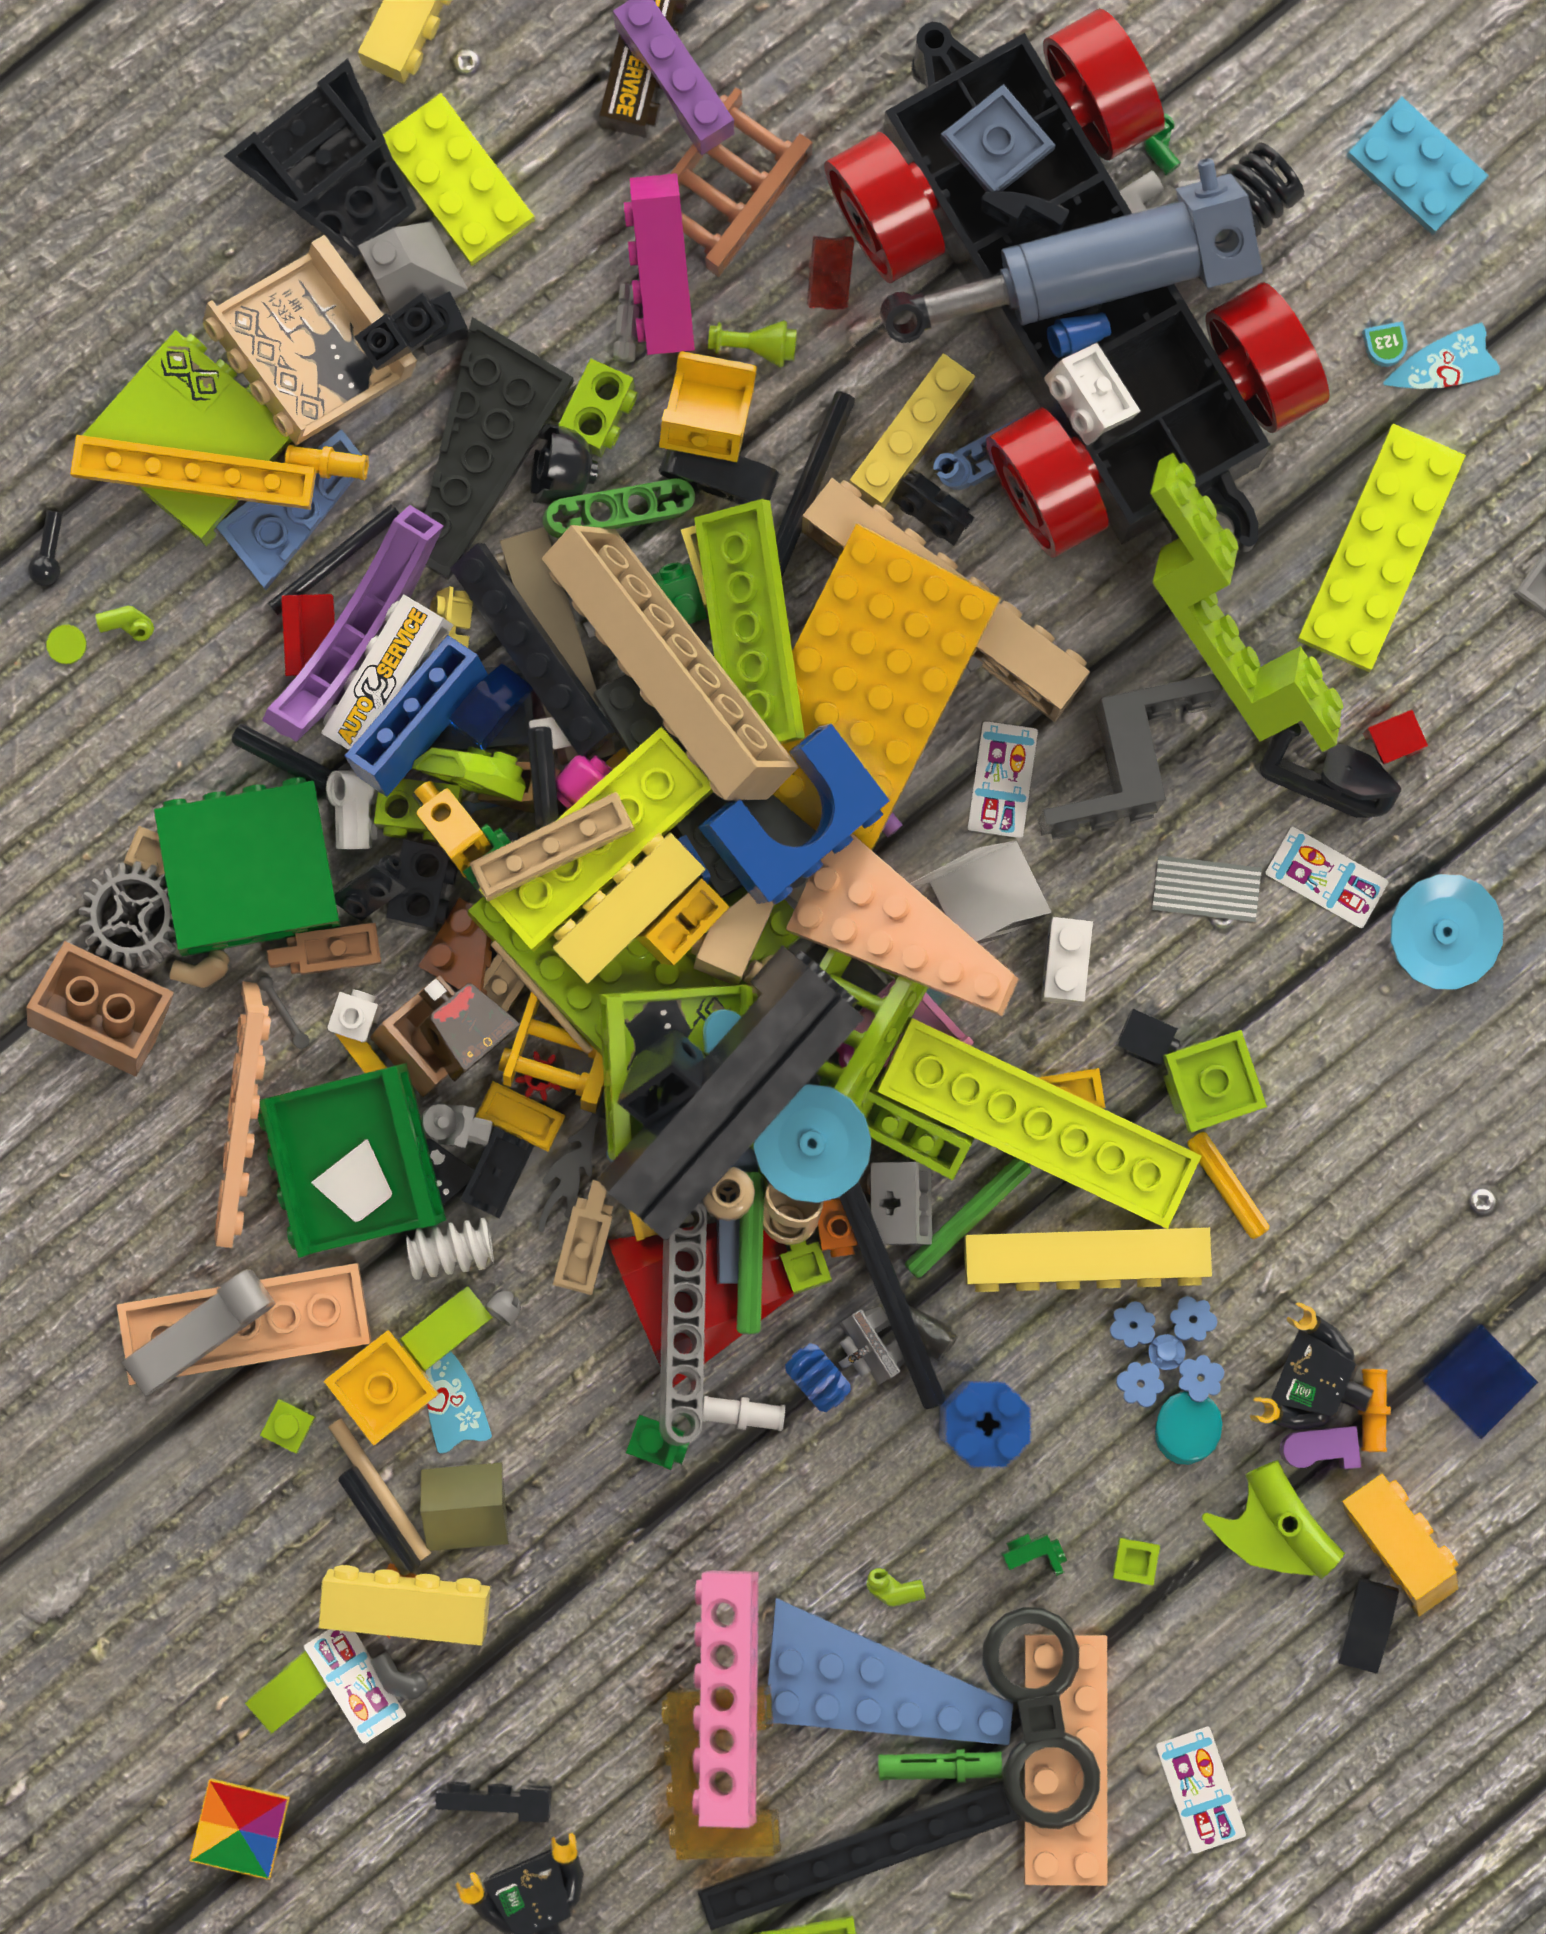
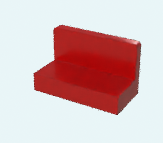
M332 594L282 596L285 676H297L334 626L335 606Z

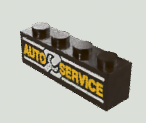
M654 0L677 36H679V29L674 28L677 14L684 15L687 0ZM620 34L599 114L600 126L604 129L647 138L649 126L656 127L658 123L661 104L656 103L658 89L662 88L645 64L635 58Z

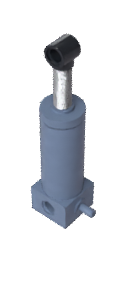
M1210 158L1203 159L1198 163L1201 182L1175 188L1177 202L1020 244L1019 246L1002 249L1003 269H1000L1001 275L987 278V280L982 279V281L972 282V284L962 285L950 290L940 291L932 295L930 294V296H923L922 293L911 295L906 292H895L883 301L880 308V317L889 336L893 340L900 343H911L917 340L925 330L931 329V326L935 325V323L945 322V320L950 321V319L970 315L972 312H982V310L985 311L987 308H997V306L1008 304L1010 309L1014 308L1019 323L1025 325L1037 320L1040 321L1197 277L1201 278L1207 288L1263 274L1249 197L1231 173L1217 177L1214 160ZM907 310L913 313L911 319L904 324L893 322L894 317L901 311Z

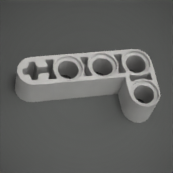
M244 1270L217 1289V1294L122 1362L145 1397L164 1386L276 1305L253 1270Z

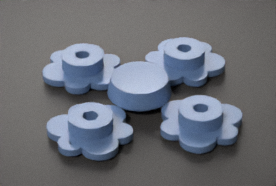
M1189 1296L1179 1300L1178 1309L1170 1314L1171 1322L1176 1324L1174 1328L1176 1337L1164 1334L1154 1339L1155 1332L1152 1326L1155 1324V1316L1152 1313L1146 1312L1145 1307L1140 1302L1134 1301L1129 1303L1126 1310L1123 1308L1115 1310L1113 1315L1115 1322L1110 1327V1334L1114 1339L1124 1340V1344L1128 1348L1136 1347L1138 1342L1140 1344L1151 1343L1149 1346V1357L1152 1363H1146L1141 1366L1138 1362H1132L1128 1365L1127 1371L1120 1373L1117 1377V1386L1124 1392L1123 1397L1127 1403L1133 1404L1137 1401L1142 1407H1151L1156 1401V1394H1160L1164 1389L1163 1382L1158 1379L1160 1375L1159 1369L1172 1370L1179 1365V1372L1182 1376L1179 1380V1387L1183 1391H1189V1396L1193 1401L1203 1402L1208 1398V1395L1215 1396L1219 1394L1221 1390L1219 1382L1224 1377L1223 1367L1217 1363H1210V1359L1205 1355L1197 1357L1196 1361L1193 1359L1184 1360L1185 1348L1180 1341H1186L1191 1338L1198 1342L1203 1341L1206 1338V1332H1211L1216 1328L1217 1318L1213 1313L1209 1312L1210 1304L1207 1301L1200 1300L1197 1302ZM1194 1318L1196 1322L1191 1323L1189 1319ZM1135 1324L1137 1328L1132 1329L1130 1325ZM1197 1377H1203L1204 1381H1198ZM1142 1382L1144 1387H1138L1137 1383Z

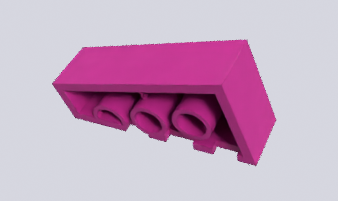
M677 173L630 178L631 202H624L626 227L634 226L636 240L628 242L630 266L638 265L640 279L632 280L634 304H642L643 318L636 319L638 343L646 342L647 355L694 351Z

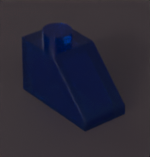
M501 663L472 689L449 720L455 729L485 751L532 692L533 688Z

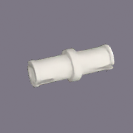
M704 1395L703 1422L736 1424L737 1429L746 1430V1426L776 1429L778 1431L783 1430L785 1405L749 1402L747 1397H741L740 1401Z

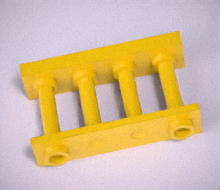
M531 991L512 1049L505 1047L500 1059L498 1070L504 1072L503 1085L511 1087L516 1072L576 1090L575 1095L582 1097L580 1109L596 1114L604 1091L603 1056L585 1038L584 1040L593 1049L588 1054L589 1058L594 1059L590 1074L582 1072L579 1075L522 1057L528 1035L583 1051L564 1028L534 1019L540 1001Z

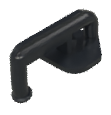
M1298 723L1274 734L1260 764L1261 775L1266 780L1356 818L1381 817L1387 814L1394 806L1402 789L1373 756L1353 747L1337 744L1328 750L1321 774H1318L1283 759L1294 736L1297 737L1302 733Z

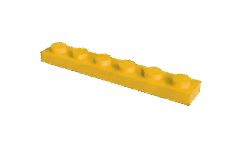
M76 435L70 474L74 478L311 510L316 469L315 467Z

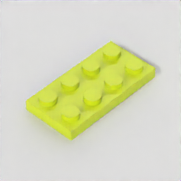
M442 93L383 134L398 169L471 266L535 221L532 212Z

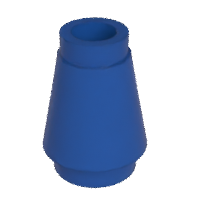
M1103 312L1057 319L1054 325L1047 328L1048 342L1057 358L1073 355L1111 334L1110 323Z

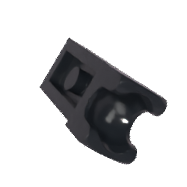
M446 1782V1789L439 1788L436 1792L435 1809L519 1813V1821L549 1822L552 1786L523 1784L520 1792H512V1785L487 1784V1790H471V1783Z

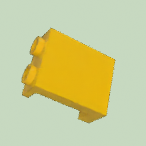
M679 352L676 375L668 407L664 409L659 447L738 462L754 394L757 367L751 364L701 354Z

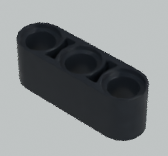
M666 449L658 471L659 474L668 479L685 480L694 489L739 505L760 499L770 501L780 475L772 467L740 455L738 462L670 449Z

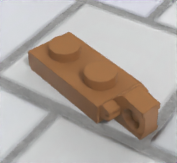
M376 923L297 933L295 937L287 938L288 947L267 950L270 968L290 966L291 974L301 973L306 975L382 964Z

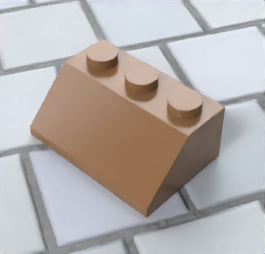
M64 941L26 1007L27 1026L136 1077L156 1042L174 992Z

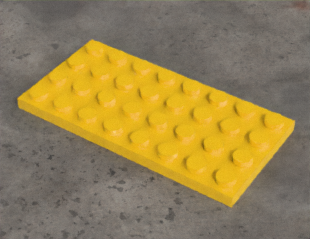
M856 524L792 653L805 738L818 727L832 724L890 800L880 809L883 813L880 819L865 829L861 825L852 833L870 850H873L1002 598L876 532ZM803 739L781 744L794 761L795 759L789 751ZM798 765L794 773L773 795L816 831L822 815L821 799L814 784Z

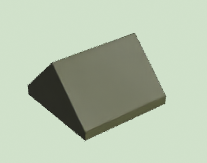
M502 1462L421 1469V1518L426 1547L430 1551L509 1544Z

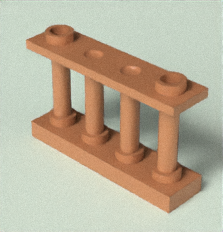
M736 87L729 97L725 94L720 97V100L734 119V126L776 155L774 160L777 163L769 174L766 171L760 173L721 144L715 146L706 154L752 186L751 191L754 194L746 204L742 202L739 204L735 203L692 172L704 156V154L701 155L694 144H692L670 173H677L679 187L683 184L729 217L728 222L730 226L721 236L719 233L713 235L681 212L683 233L705 248L704 253L707 254L706 269L717 277H720L812 154V141L801 133L797 135L793 142L789 140L784 142L740 111L742 91Z

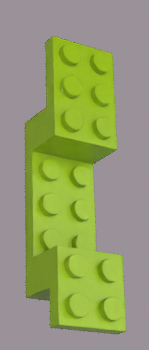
M1173 453L1159 460L1151 495L1180 538L1160 549L1153 584L1259 742L1302 721L1322 752L1336 746L1339 728L1341 727V711L1343 709L1340 695L1334 688L1329 689L1322 679V670L1317 660L1313 656L1307 657L1301 646L1260 667V661L1255 651L1250 646L1245 647L1239 638V630L1233 618L1228 614L1224 615L1217 605L1216 592L1231 584L1238 550L1236 538L1228 528H1222L1216 519L1217 512L1212 501L1206 495L1202 497L1194 486L1195 478L1187 464H1180Z

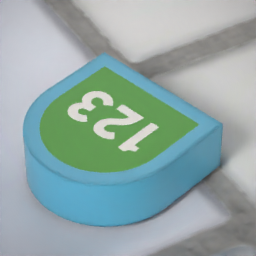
M1403 321L1363 330L1362 334L1366 352L1373 363L1382 367H1390L1397 364L1403 358L1407 350V338Z

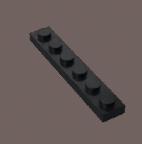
M477 543L450 567L451 571L578 755L588 758L616 734L615 730L486 544Z

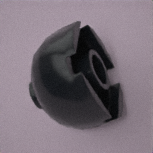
M546 424L539 435V439L546 440L544 447L541 451L535 450L530 490L531 493L537 494L532 499L534 503L551 505L553 501L583 495L587 485H593L596 481L598 462L592 460L590 446L586 439L577 431L563 426Z

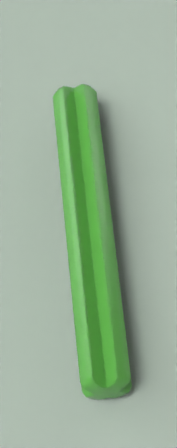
M1015 1157L932 1236L931 1245H922L905 1262L906 1268L915 1277H922L1031 1173L1030 1165Z
M746 1172L753 1181L755 1194L751 1208L740 1218L737 1331L741 1334H758L761 1330L765 1176L759 1172Z

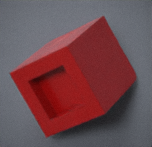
M1412 709L1368 727L1363 732L1366 741L1372 740L1383 764H1388L1404 756L1409 758L1421 753L1428 747Z

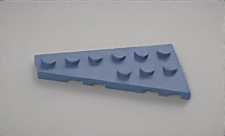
M776 1598L765 1722L1009 1745L1012 1702Z

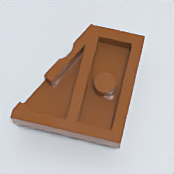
M459 898L418 967L435 977L440 975L447 984L458 990L467 983H470L487 996V991L483 989L485 970L491 966L492 951L490 944L492 940L467 915L468 910L473 905Z

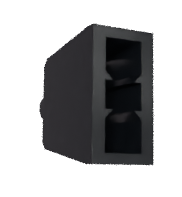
M678 1030L666 1031L659 1040L638 1054L634 1059L617 1103L648 1128L701 1090L704 1064L702 1051Z

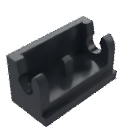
M495 1126L460 1200L500 1219L535 1146Z

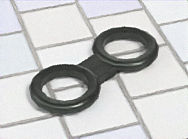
M1021 1607L1005 1613L994 1623L983 1643L982 1665L988 1681L1002 1697L1018 1704L1024 1737L1011 1750L1003 1768V1789L1010 1807L1023 1821L1042 1829H1062L1079 1822L1093 1808L1100 1792V1769L1094 1753L1081 1739L1065 1732L1059 1698L1071 1686L1079 1669L1080 1648L1073 1630L1059 1615L1044 1608ZM1024 1624H1039L1050 1629L1058 1637L1063 1649V1663L1058 1675L1048 1684L1038 1688H1022L1011 1683L1003 1674L999 1664V1649L1004 1637L1014 1628ZM1046 1747L1061 1748L1072 1753L1079 1761L1084 1773L1083 1788L1078 1799L1068 1808L1058 1812H1047L1033 1807L1024 1798L1020 1788V1771L1025 1760L1035 1751Z

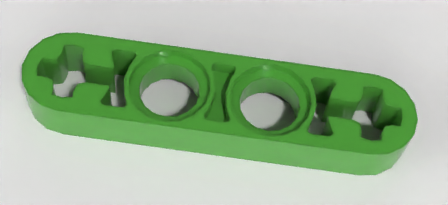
M668 479L562 498L553 501L545 510L543 526L551 536L560 538L571 525L619 529L674 519L683 516L693 506L695 492L692 486L685 480ZM672 489L675 490L676 495H683L684 500L679 504V507L676 506L674 501L663 502L658 507L660 512L657 511V500L668 497ZM639 495L647 501L648 511L646 514L636 515L629 509L628 499L630 496ZM594 502L606 504L610 510L609 520L605 522L595 520L590 514L591 504ZM578 505H581V517L571 519L566 524V528H563L561 522H554L553 517L558 513V510H561L564 516L575 515L579 511Z

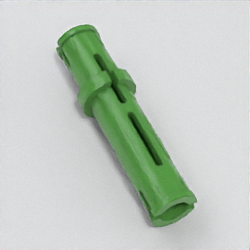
M956 1749V1753L878 1754L879 1781L957 1778V1782H965V1778H1002L1001 1751L965 1753L964 1749Z

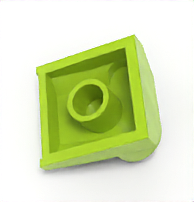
M469 747L467 752L431 748L417 758L412 767L417 771L449 784L460 785L462 789L468 792L519 802L522 801L526 788L521 777L523 768L516 765L517 758L498 751H494L493 757H491V753L474 747Z

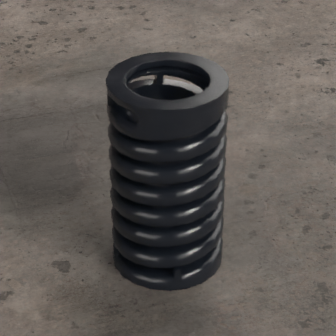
M1259 142L1249 153L1239 159V164H1233L1227 169L1226 174L1231 173L1249 197L1256 237L1261 234V227L1268 228L1272 225L1273 218L1278 219L1284 214V207L1287 209L1292 208L1304 197L1303 186L1293 169L1278 152L1265 143ZM1265 157L1271 161L1270 165L1267 163ZM1275 167H1278L1287 179L1286 183L1274 170Z

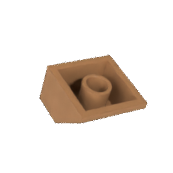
M440 975L436 977L453 996L455 992ZM418 992L382 1022L370 1038L395 1066L407 1063L412 1085L424 1097L449 1075L420 1030V1025L434 1011L421 998L420 992Z

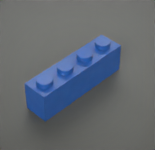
M449 635L444 638L344 755L358 778L384 796H389L411 770L414 761L428 750L489 678L476 653Z

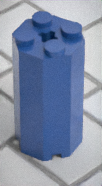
M963 1381L946 1398L945 1402L939 1405V1439L963 1463L970 1467H1006L1031 1442L1030 1407L1005 1382ZM985 1412L990 1415L992 1420L991 1427L986 1433L982 1429L976 1428V1420H983Z

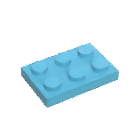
M1402 96L1352 147L1346 156L1432 235L1444 225L1489 176Z

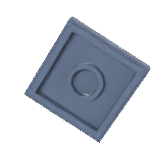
M1004 84L941 134L942 141L986 192H1002L1055 149V144Z

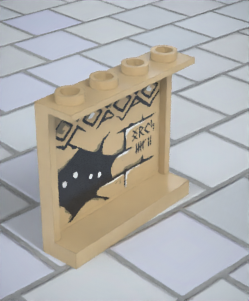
M325 235L311 242L308 254L224 303L216 306L213 300L208 302L203 318V325L209 337L213 341L221 343L227 352V359L231 367L237 373H243L250 383V390L256 401L268 407L274 415L273 420L279 432L285 437L289 436L296 446L410 378L417 363V359L411 352L380 370L374 368L354 336L382 317L383 313Z

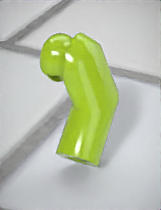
M130 605L95 614L100 633L121 628L131 635L134 640L143 642L148 640L154 631V624L150 617Z
M875 1568L868 1574L866 1581L868 1590L887 1606L895 1607L926 1599L921 1579L901 1584L882 1568Z

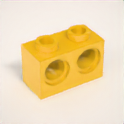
M696 878L635 938L661 964L675 965L730 906L702 878Z

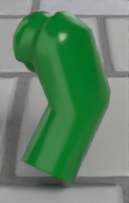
M1164 114L1165 126L1163 131L1145 140L1144 148L1162 172L1168 176L1180 166L1181 162L1168 148L1171 131L1174 130L1175 123L1171 116Z

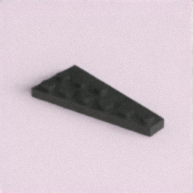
M474 317L471 319L469 336L460 364L461 369L448 413L427 508L424 512L427 516L444 525L425 567L448 581L453 575L450 567L466 554L536 443L543 427L548 424L574 382L572 376Z

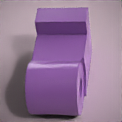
M1356 1426L1296 1431L1287 1434L1280 1443L1279 1452L1281 1458L1292 1467L1305 1468L1311 1466L1316 1460L1339 1458V1466L1342 1469L1361 1467Z

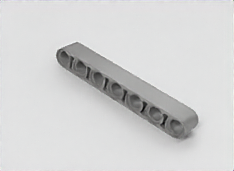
M703 1200L690 1213L694 1218V1228L691 1231H685L678 1227L666 1241L663 1239L659 1427L663 1439L675 1446L685 1445L695 1440L701 1433L703 1425L707 1209L703 1205ZM684 1251L691 1255L694 1262L691 1271H681L676 1266L675 1255L677 1252ZM677 1292L687 1293L691 1297L693 1306L689 1313L680 1312L676 1308L674 1297ZM676 1333H684L691 1339L692 1348L689 1354H682L676 1351L673 1345ZM676 1374H683L689 1378L691 1390L688 1395H679L673 1389L672 1381ZM675 1415H682L690 1422V1432L686 1437H680L673 1432L671 1423Z

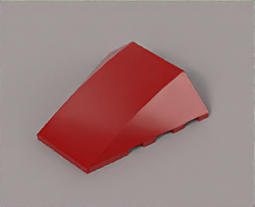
M716 1223L706 1224L704 1364L743 1335L737 1331L738 1284H717ZM694 1226L681 1229L685 1231H691L694 1228ZM764 1229L761 1320L794 1296L780 1256L788 1252L785 1244L778 1243L770 1238ZM657 1234L645 1237V1239L637 1241L636 1236L607 1240L652 1350L661 1367L663 1238ZM679 1251L675 1255V1264L681 1271L689 1272L693 1269L694 1262L690 1254ZM684 1292L676 1293L674 1297L676 1308L680 1312L689 1313L693 1306L691 1297ZM676 1333L673 1339L676 1351L682 1354H689L692 1348L691 1339L684 1333ZM676 1374L672 1381L673 1388L687 1378V1376Z

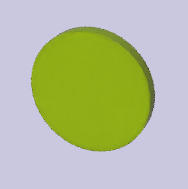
M61 625L50 632L46 647L53 660L67 665L73 664L83 657L87 648V642L84 634L77 627Z

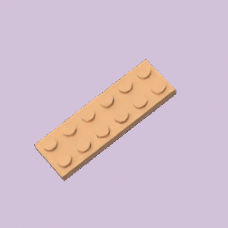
M359 1263L260 1280L276 1305L176 1377L371 1344ZM220 1287L117 1304L125 1359L217 1294V1289ZM127 1371L129 1385H135L136 1383Z
M1024 1634V1688H1038L1052 1681L1058 1675L1062 1666L1063 1649L1056 1635ZM1075 1635L1080 1648L1079 1669L1071 1686L1059 1696L1065 1732L1081 1739L1094 1753L1100 1769V1792L1093 1808L1079 1822L1062 1829H1042L1024 1821L1025 1885L1107 1886L1106 1635ZM1046 1747L1035 1751L1024 1762V1798L1033 1807L1047 1812H1058L1071 1806L1078 1799L1083 1788L1084 1773L1079 1761L1072 1753L1061 1748Z

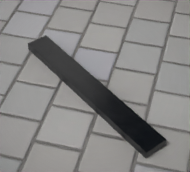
M1002 1779L700 1888L697 1892L712 1931L1017 1821L1020 1817L1008 1803Z

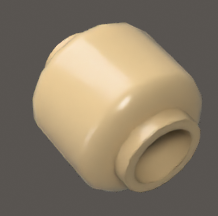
M731 1167L705 1196L703 1205L708 1213L718 1220L732 1221L739 1219L749 1211L753 1204L755 1194L753 1181L743 1170L738 1167ZM725 1188H731L732 1190L729 1191V1192H726V1191L723 1190V1189H725ZM720 1194L726 1196V1202L721 1200ZM736 1194L735 1199L730 1202V1196Z

